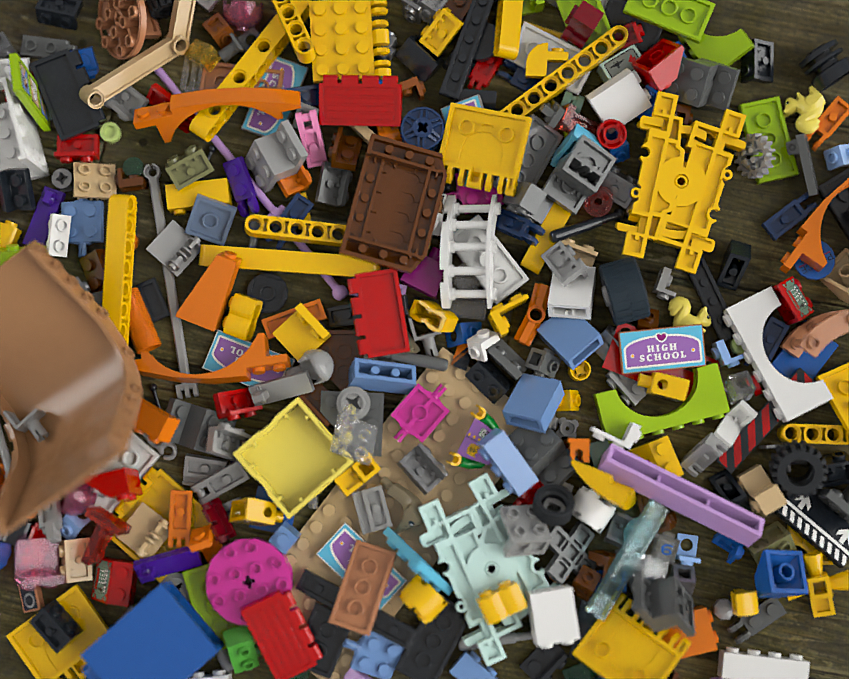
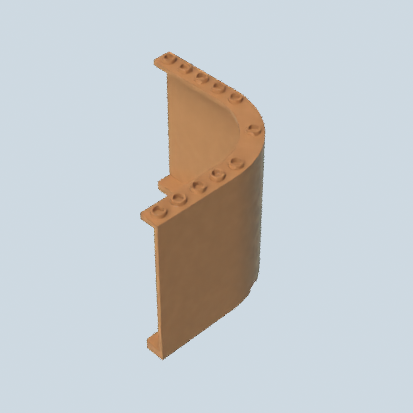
M35 239L0 265V414L6 423L3 427L9 442L14 444V450L11 452V467L0 491V535L3 537L127 452L143 393L140 374L134 360L135 354L128 347L123 336L109 318L107 310L102 306L100 307L94 301L93 296L79 285L77 279L74 276H70L64 270L63 265L48 253L46 247L39 244ZM36 408L45 411L46 415L39 422L48 431L49 436L45 437L44 435L45 440L38 442L30 430L27 432L16 430L3 414V411L13 412L20 421Z

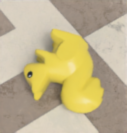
M810 86L809 95L806 97L797 92L796 99L787 98L785 101L784 118L796 112L799 113L800 116L797 118L795 126L799 132L804 134L814 133L819 128L820 120L818 117L822 114L825 105L823 95L816 88Z
M677 296L670 300L668 310L670 315L674 317L673 327L702 324L703 327L711 325V318L707 313L706 306L700 309L697 316L690 314L691 304L688 299Z

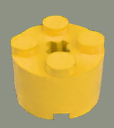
M419 574L412 578L398 596L410 609L415 607L413 611L425 624L431 622L448 604Z

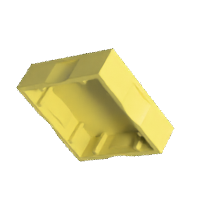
M299 397L275 416L265 429L256 433L233 453L250 475L263 485L269 497L288 519L292 518L355 462Z

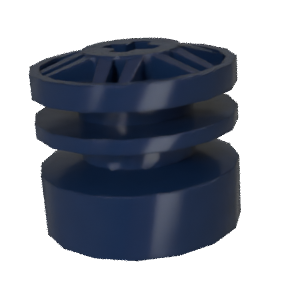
M417 107L409 111L401 124L402 142L438 152L444 134V122L441 116L435 110L427 107ZM419 128H426V133H424L423 131L419 132Z

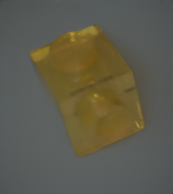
M198 39L193 41L184 54L188 60L201 64L208 72H212L221 59L211 44Z

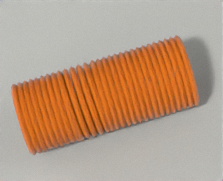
M134 287L131 294L129 337L132 344H134L133 346L137 354H141L142 350L152 351L161 346L162 343L138 290L139 288Z

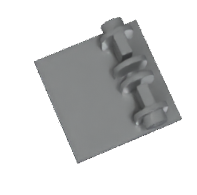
M172 220L146 250L178 277L200 253L201 240L197 236L193 238L191 235L184 233L185 230Z

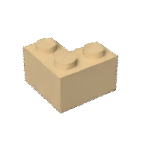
M756 464L735 476L737 483L748 496L752 512L755 511L757 514L766 516L788 503L777 484L771 483L761 465Z

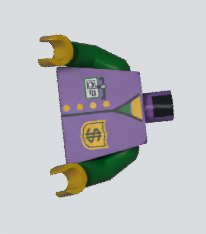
M476 404L479 408L477 414L470 412L475 419L457 453L449 452V454L453 455V460L451 462L446 461L447 464L465 469H481L485 465L490 464L489 460L485 461L479 454L480 448L476 443L493 429L499 428L495 419L486 413V410L480 405Z

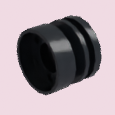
M836 39L818 46L799 63L801 69L811 65L804 74L806 76L813 73L817 74L811 81V84L820 93L849 74V57L841 60L837 59L843 52L842 47L832 51L839 44Z

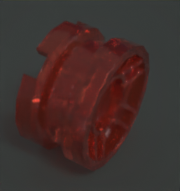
M600 186L595 194L586 197L583 202L586 212L594 217L606 215L613 206V194L607 187ZM596 198L602 199L601 205H599L597 202L594 203Z

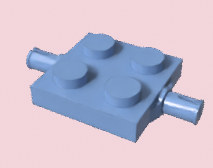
M87 199L61 202V215L71 216L68 244L78 245V257L82 258L87 255V245L104 243V202L89 201Z
M371 631L370 636L363 635L358 642L346 638L343 643V647L354 650V656L350 663L351 669L380 679H391L404 650L403 647L374 631Z

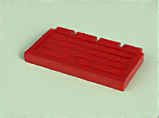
M323 75V83H319V125L401 127L402 84H398V76L383 75V82L380 84L379 75H362V84H359V75H342L341 83H339V75Z
M386 269L354 275V279H348L349 295H358V297L350 299L352 314L361 315V318L354 319L356 336L364 335L365 338L357 340L359 355L367 354L368 358L410 352L397 270Z
M280 589L240 608V612L275 679H290L316 666V661L323 657L317 643H312L315 639L308 625H303L306 621L299 607L295 606L296 601L290 590L281 592Z

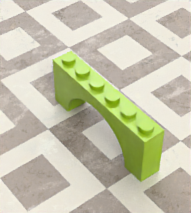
M742 29L726 36H710L703 33L699 44L678 36L683 44L687 42L691 49L688 51L695 60L704 58L727 66L732 65L755 47Z
M712 363L693 368V387L686 401L675 410L660 416H644L630 410L621 401L616 389L593 394L602 431L621 440L629 423L633 422L641 426L639 430L641 431V436L639 439H643L644 434L652 433V436L665 433L664 429L672 427V430L684 428L685 423L692 422V425L704 423V419L712 417V420L725 417L724 413L730 412L718 364Z

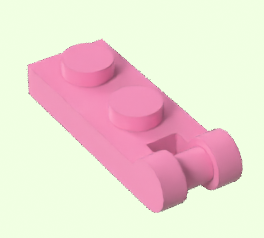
M316 109L309 110V113L304 114L302 112L295 113L301 142L308 153L306 158L308 168L321 166L324 161L328 162ZM311 121L312 125L305 127L304 122Z

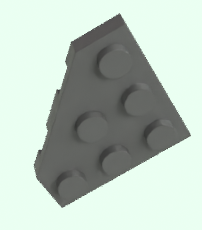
M321 391L320 412L360 456H364L367 453L370 456H382L384 393H367L371 405L368 413L359 420H348L340 415L336 405L341 391ZM360 396L354 400L346 398L350 403L348 412L353 407L361 409L357 403Z

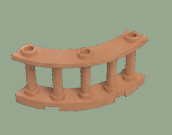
M849 310L829 311L809 318L799 327L793 329L779 347L795 358H799L804 351L816 358L832 340L849 332Z

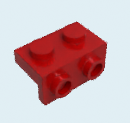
M81 134L63 142L59 135H57V152H54V157L60 163L65 164L73 163L75 160H80V162L93 163V160H100V136L98 134Z
M248 388L213 394L218 419L227 418L228 421L240 419V415L248 418L256 416V411L263 409L262 405H254Z

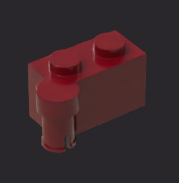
M585 0L581 2L580 6L575 4L564 22L568 25L560 39L566 43L567 41L581 50L603 17L604 12Z

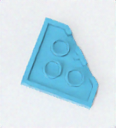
M387 527L382 532L388 538L386 543L392 549H398V556L405 562L409 560L408 566L416 574L420 571L419 575L427 583L432 581L430 584L438 592L443 590L449 595L453 591L452 586L390 527Z

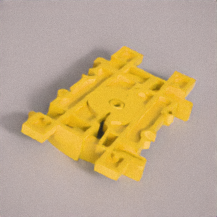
M658 91L652 116H642L637 123V128L647 130L646 138L644 139L645 144L641 148H645L649 152L647 157H639L641 162L637 181L639 188L635 187L630 191V197L637 199V201L629 209L628 220L638 223L636 226L617 222L615 228L618 231L626 232L621 255L643 259L647 239L653 240L654 243L680 249L674 268L694 275L696 274L703 251L712 252L714 249L715 241L707 237L711 225L717 220L710 217V211H720L718 203L724 187L723 181H728L733 176L731 170L725 169L731 165L734 155L723 149L726 147L738 152L745 150L746 142L739 140L747 115L726 109L719 128L696 120L690 126L683 125V118L674 116L679 95ZM681 137L687 139L683 148L680 146ZM706 137L713 141L712 147L703 144L706 141ZM685 152H689L687 161L684 162ZM678 178L684 179V185L678 184Z

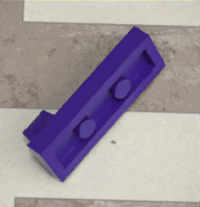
M44 186L23 244L28 245L35 239L38 243L46 246L50 215L59 214L61 202L64 201L66 196L65 193Z
M186 546L135 560L133 567L140 582L143 584L154 581L157 577L202 565V558L199 551L191 552L190 548Z

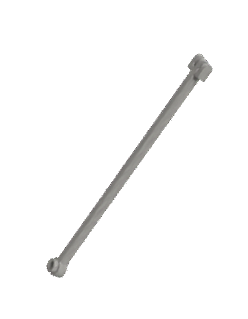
M152 163L153 169L157 171L156 175L150 176L152 168L149 164L144 167L143 172L149 180L158 236L166 228L159 184L161 169ZM162 264L179 372L190 374L182 321L180 318L175 317L179 310L174 274ZM197 383L175 385L178 400L183 399V390L185 391L186 398H191L190 389H193L194 397L199 396Z

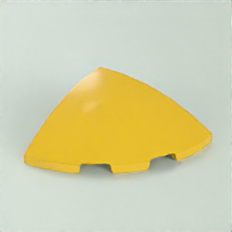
M572 459L571 465L581 479L603 499L624 510H629L635 505L637 497L633 488L614 481L611 474Z

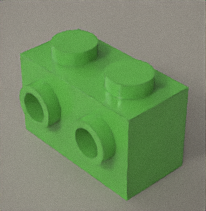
M241 625L222 632L235 674L260 666L258 657L261 656V652L248 625Z

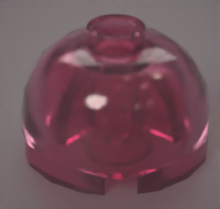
M223 0V16L230 25L236 26L237 31H248L249 27H255L260 23L263 17L264 3H259V6H255V2L232 0V4H227V0Z
M82 482L64 495L60 514L77 516L85 513L90 505L95 504L97 493L93 492L91 486Z

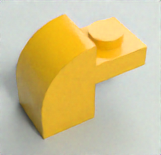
M548 43L535 46L527 57L525 78L544 79L547 74V63H565L568 61L569 52H564L563 48H552V51H548Z

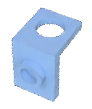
M80 502L64 515L62 519L63 527L59 529L61 536L66 540L75 539L81 529L92 521L96 515L85 504ZM79 510L84 511L87 514V519L78 518L76 512Z
M677 533L674 558L680 560V564L693 566V562L701 563V559L696 557L698 536ZM683 539L691 540L692 548L689 551L682 550L680 544Z

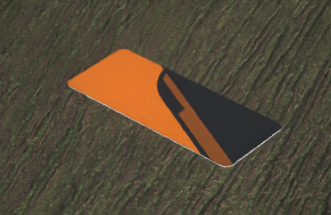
M467 344L457 346L451 362L452 366L464 371L467 370L471 359Z

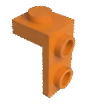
M211 524L191 530L188 545L191 552L201 550L207 563H211V560L223 548L222 543L219 544L218 540H215L216 538L210 528L212 527Z

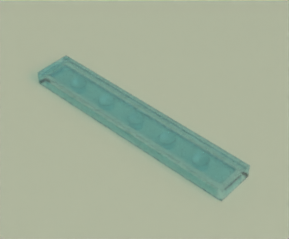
M652 499L649 500L585 611L603 622L605 621L667 516L668 509Z

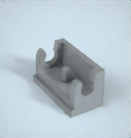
M711 432L685 454L680 462L681 468H684L688 473L696 477L699 475L698 472H703L706 467L723 455L729 447Z

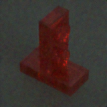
M570 103L562 106L566 112L556 127L553 128L554 130L560 129L569 134L574 126L579 124L596 137V131L600 124L576 113L577 107Z
M96 506L87 508L84 515L97 523L81 559V562L86 565L100 563L105 556V549L113 538V534L116 536L129 534L132 528L130 524L103 507Z

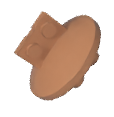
M99 0L96 27L100 30L103 48H106L114 58L130 60L139 53L144 39H159L162 35L158 21L151 18L146 0ZM102 30H107L108 36H103Z

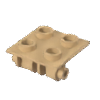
M73 162V197H77V200L88 198L92 200L96 198V201H99V198L100 200H109L112 194H117L114 179L116 175L115 164Z
M142 502L117 533L116 537L133 549L140 557H150L155 555L168 538L169 522Z

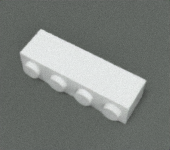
M726 647V650L719 649L717 675L722 679H808L810 662L798 654H790L789 657H784L779 652L768 651V655L760 654V651L755 649L739 652V648Z

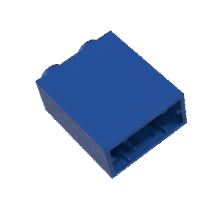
M170 580L160 584L80 655L87 663L82 667V671L87 679H188L218 653L225 644Z

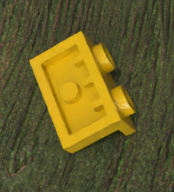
M449 8L439 9L434 14V21L430 26L427 25L421 32L422 37L419 40L437 57L442 54L464 24L451 13Z

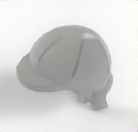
M311 349L306 351L302 358L298 360L300 365L290 367L285 372V376L308 370L311 379L317 380L314 385L320 384L325 381L327 382L332 376L334 363L332 357L326 351Z

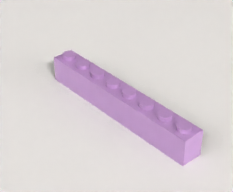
M611 444L601 455L597 469L611 474L614 481L631 487L636 492L747 547L751 546L761 537L765 522L764 518L614 444Z

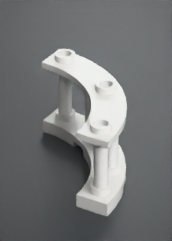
M497 194L492 195L490 204L460 205L456 201V195H448L444 207V214H447V220L442 221L440 239V270H444L443 282H440L442 308H450L452 301L456 300V298H487V309H492L494 300H497V288H494L493 253L497 252V241L494 240L497 216L501 214V203L497 202ZM460 213H489L488 221H457L456 218ZM457 229H487L486 243H455L453 241L454 231H457ZM455 251H486V267H455L452 265V253H455ZM455 275H486V290H456V288H453L452 277Z

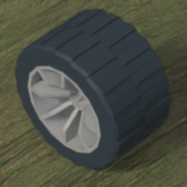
M631 256L599 265L602 295L614 324L618 326L649 317V301L635 258Z

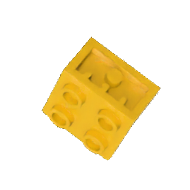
M519 293L511 297L508 304L503 305V303H500L490 310L487 318L494 332H498L499 338L505 337L510 327L506 317H501V315L526 303L529 298L527 294L522 296Z
M302 303L295 307L296 312L273 332V335L297 361L302 358L306 351L318 349L331 337L330 333Z

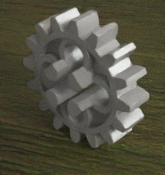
M761 133L747 134L746 138L740 139L746 142V147L742 152H734V155L738 156L734 163H739L737 170L742 171V176H748L749 179L763 178V175L769 174L768 168L774 167L771 160H776V157L772 156V153L776 150L771 149L770 146L773 142L767 141L768 136H762Z

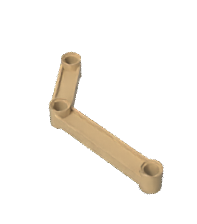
M174 0L169 32L165 39L91 85L83 86L79 91L80 99L89 107L99 109L107 100L175 57L185 55L190 49L189 37L196 0Z

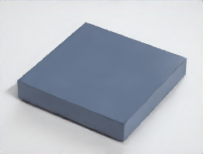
M197 194L184 233L224 246L237 207Z

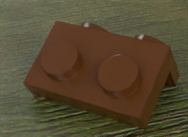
M106 249L94 250L79 259L92 293L103 291Z

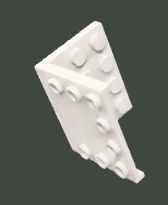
M6 77L0 78V85L4 88L7 98L6 103L0 104V171L8 168H29L31 180L49 176L37 125L13 92L12 82Z

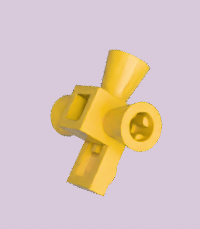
M822 552L804 553L803 561L809 573L806 574L813 616L816 618L835 615L832 590H849V569L829 576L826 571H823ZM803 595L789 596L787 598L790 601Z

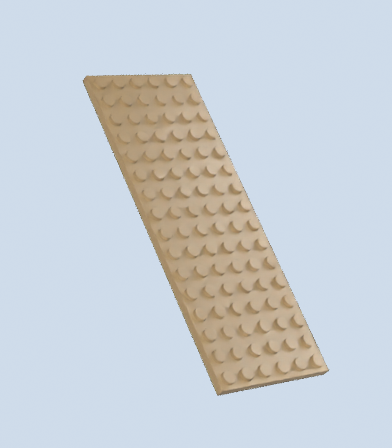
M442 347L439 355L435 357L448 360L447 370L438 371L426 368L416 381V385L420 384L425 390L433 393L441 383L447 390L439 399L450 412L423 443L410 434H407L399 443L394 436L400 431L401 426L390 414L383 423L382 456H371L381 470L354 492L382 485L380 481L386 476L393 484L398 483L409 490L423 505L438 499L447 517L463 507H470L478 502L468 482L485 472L489 475L494 485L500 479V477L498 478L490 468L492 467L491 463L481 469H465L446 463V461L451 462L453 460V455L449 454V452L457 453L475 417L470 412L478 413L479 408L476 404L483 407L486 413L495 419L499 428L507 436L518 427L508 425L502 413L509 397L504 394L493 404L465 377V374L471 368L467 367V370L464 371L452 366L451 362L454 355ZM419 443L430 449L432 456L445 466L448 473L426 495L419 490L397 465ZM359 455V456L356 458L355 462H357V461H358L359 459H361L363 456H360V455ZM335 485L300 531V537L286 553L293 568L294 586L291 593L296 601L295 606L299 607L306 621L303 625L307 624L315 603H323L297 590L296 586L305 569L312 571L339 587L341 586L343 579L316 553L345 522L367 543L396 553L399 551L398 549H392L386 543L388 538L382 533L385 529L362 534L352 493L346 497L337 485ZM382 485L393 525L390 528L395 532V529L402 520L404 509L398 500L386 493L388 490ZM424 523L399 533L398 535L427 561L431 567L435 564L439 556L434 550V546L424 547L419 542L420 535L428 532ZM398 554L393 567L407 579V582L381 609L392 616H395L404 604L398 597L401 594L400 591L416 575L408 566L409 560L405 562ZM350 630L347 639L358 642L363 634ZM343 647L331 679L344 678V675L350 669L354 650ZM311 672L318 679H327L323 676Z

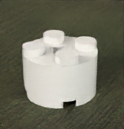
M582 486L574 496L575 507L572 515L601 534L617 508L609 502L602 500L600 495L593 490Z

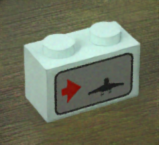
M635 44L599 64L597 72L604 83L626 68L634 72L635 70L631 63L639 58L641 54Z

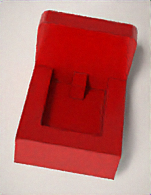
M636 21L623 25L628 31V38L626 44L621 49L638 42H643L641 37L645 36L641 24L637 25ZM621 33L614 34L616 41L624 39Z

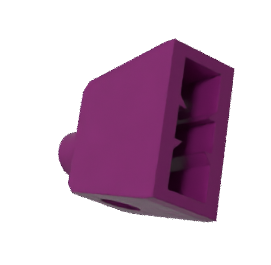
M432 247L429 255L422 260L411 274H403L400 283L436 300L444 270H440V249Z

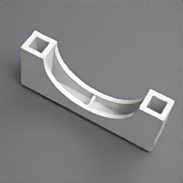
M769 287L723 311L724 316L722 317L727 327L732 328L734 332L733 339L738 346L741 345L743 348L745 361L748 364L751 363L755 370L753 375L757 382L762 383L765 389L763 390L764 396L768 401H772L775 407L773 409L775 416L784 423L833 399L824 380L814 383H800L790 380L780 374L768 360L763 347V327L770 313L781 305L772 287Z

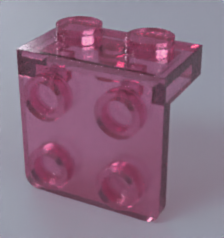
M47 538L17 540L15 543L14 583L23 590H35L38 586L56 588L59 584H65V575L58 571L59 542L53 544L47 541Z

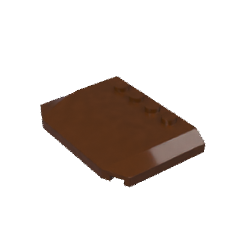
M372 133L339 254L411 274L427 256L443 195L447 173L444 168L442 153Z

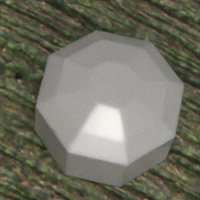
M726 598L717 599L713 604V613L721 620L730 619L733 615L732 603Z

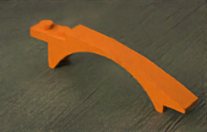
M248 87L206 89L171 95L170 102L134 109L133 124L136 129L156 125L164 142L168 143L171 142L177 127L190 115L200 110L220 105H240L263 111L279 120L283 119L282 112L301 108L300 91Z
M849 178L825 198L796 232L799 236L792 244L795 248L791 253L787 251L780 260L783 265L779 270L786 274L798 258L817 272H820L825 267L827 260L821 245L822 219L831 200L838 193L849 187Z
M258 333L248 350L236 361L210 373L185 374L171 370L160 364L148 350H142L141 359L135 360L139 374L142 376L179 383L200 384L251 381V373L261 375L265 371L270 370L282 372L286 368L292 367L291 359L287 353L270 356L269 340L265 333Z

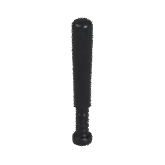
M618 208L613 213L553 230L549 233V239L551 242L557 243L560 240L563 241L601 227L602 224L614 220L621 221L624 219V212Z

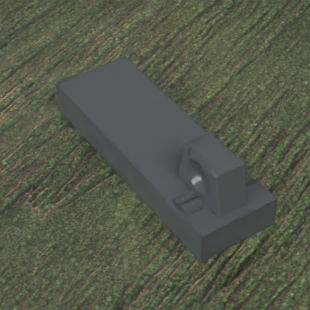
M804 133L795 135L796 139L786 143L788 155L800 154L809 196L820 195L807 136Z

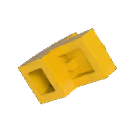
M367 453L334 479V483L348 497L379 472L381 468L370 454Z
M734 589V592H731L732 612L734 615L748 616L759 613L757 590Z

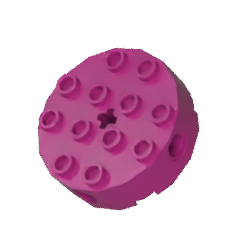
M258 537L241 538L224 546L211 560L206 574V593L213 609L225 620L242 626L247 625L240 612V608L279 589L281 592L286 590L292 592L294 586L293 568L287 555H284L269 541ZM248 576L250 577V579L255 580L252 586H250L249 583L246 584L245 580L248 579Z

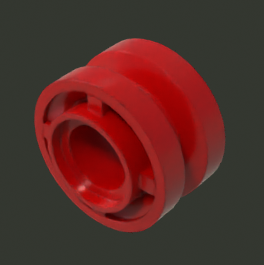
M608 119L598 126L596 137L603 147L615 149L625 142L627 131L624 124L620 121ZM610 128H614L617 131V136L613 140H609L606 137V132Z

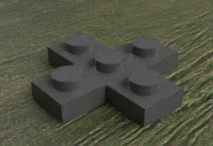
M577 521L569 534L560 526H551L549 528L552 540L548 547L555 555L544 572L556 584L562 585L571 571L577 576L583 565L595 570L597 567L596 563L588 559V554L585 552L595 534L582 521Z

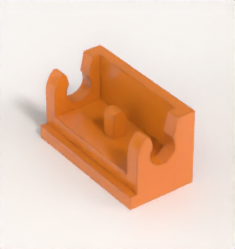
M564 439V444H566L567 449L570 451L571 459L574 460L575 456H577L581 463H589L590 439Z

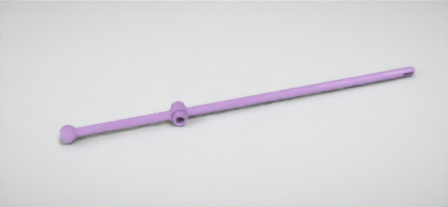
M161 67L154 71L173 95L182 93ZM215 135L211 142L227 161L235 159L219 137ZM251 178L257 194L256 197L269 211L267 216L280 217L285 207L283 205H280L278 208L275 207ZM294 242L301 252H312L305 243ZM321 275L332 288V295L336 300L341 301L348 295V289L344 285H339L332 276Z

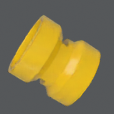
M585 360L574 370L570 367L568 368V375L574 381H582L588 378L591 373V366Z

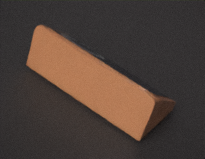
M37 567L15 572L24 613L41 610L45 603Z

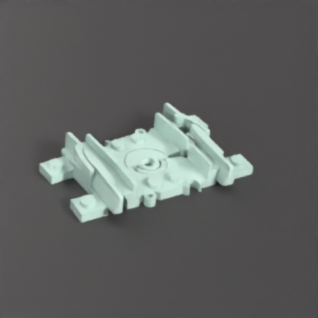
M485 472L468 482L471 491L478 501L470 507H463L447 517L438 499L417 508L428 531L420 535L419 542L424 547L433 545L434 550L439 556L437 563L446 562L448 564V569L442 572V574L448 577L456 597L462 599V601L456 602V610L461 613L466 611L464 619L469 629L477 625L480 627L462 636V641L466 646L477 643L484 662L488 667L507 658L498 637L522 627L520 619L529 614V610L526 607L501 620L502 624L488 625L475 600L480 597L479 593L487 589L493 591L499 588V583L510 579V581L518 583L527 603L526 591L559 585L555 582L549 585L544 576V568L540 570L534 569V563L539 561V558L533 555L504 556L502 550L509 539L499 512L500 507L504 506L501 504L494 509L492 505L510 494L505 489L497 492L489 475ZM490 565L495 566V571L493 573L488 572V567Z

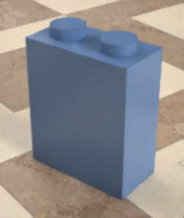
M551 317L549 320L544 321L537 329L541 340L572 370L604 344L600 333L585 319Z
M523 373L502 411L506 423L545 433L565 395L561 381Z

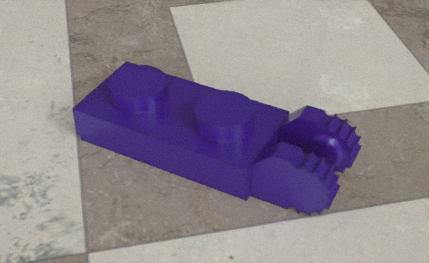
M243 156L223 163L240 215L247 217L250 211L253 213L259 212L260 207L256 198L257 194Z

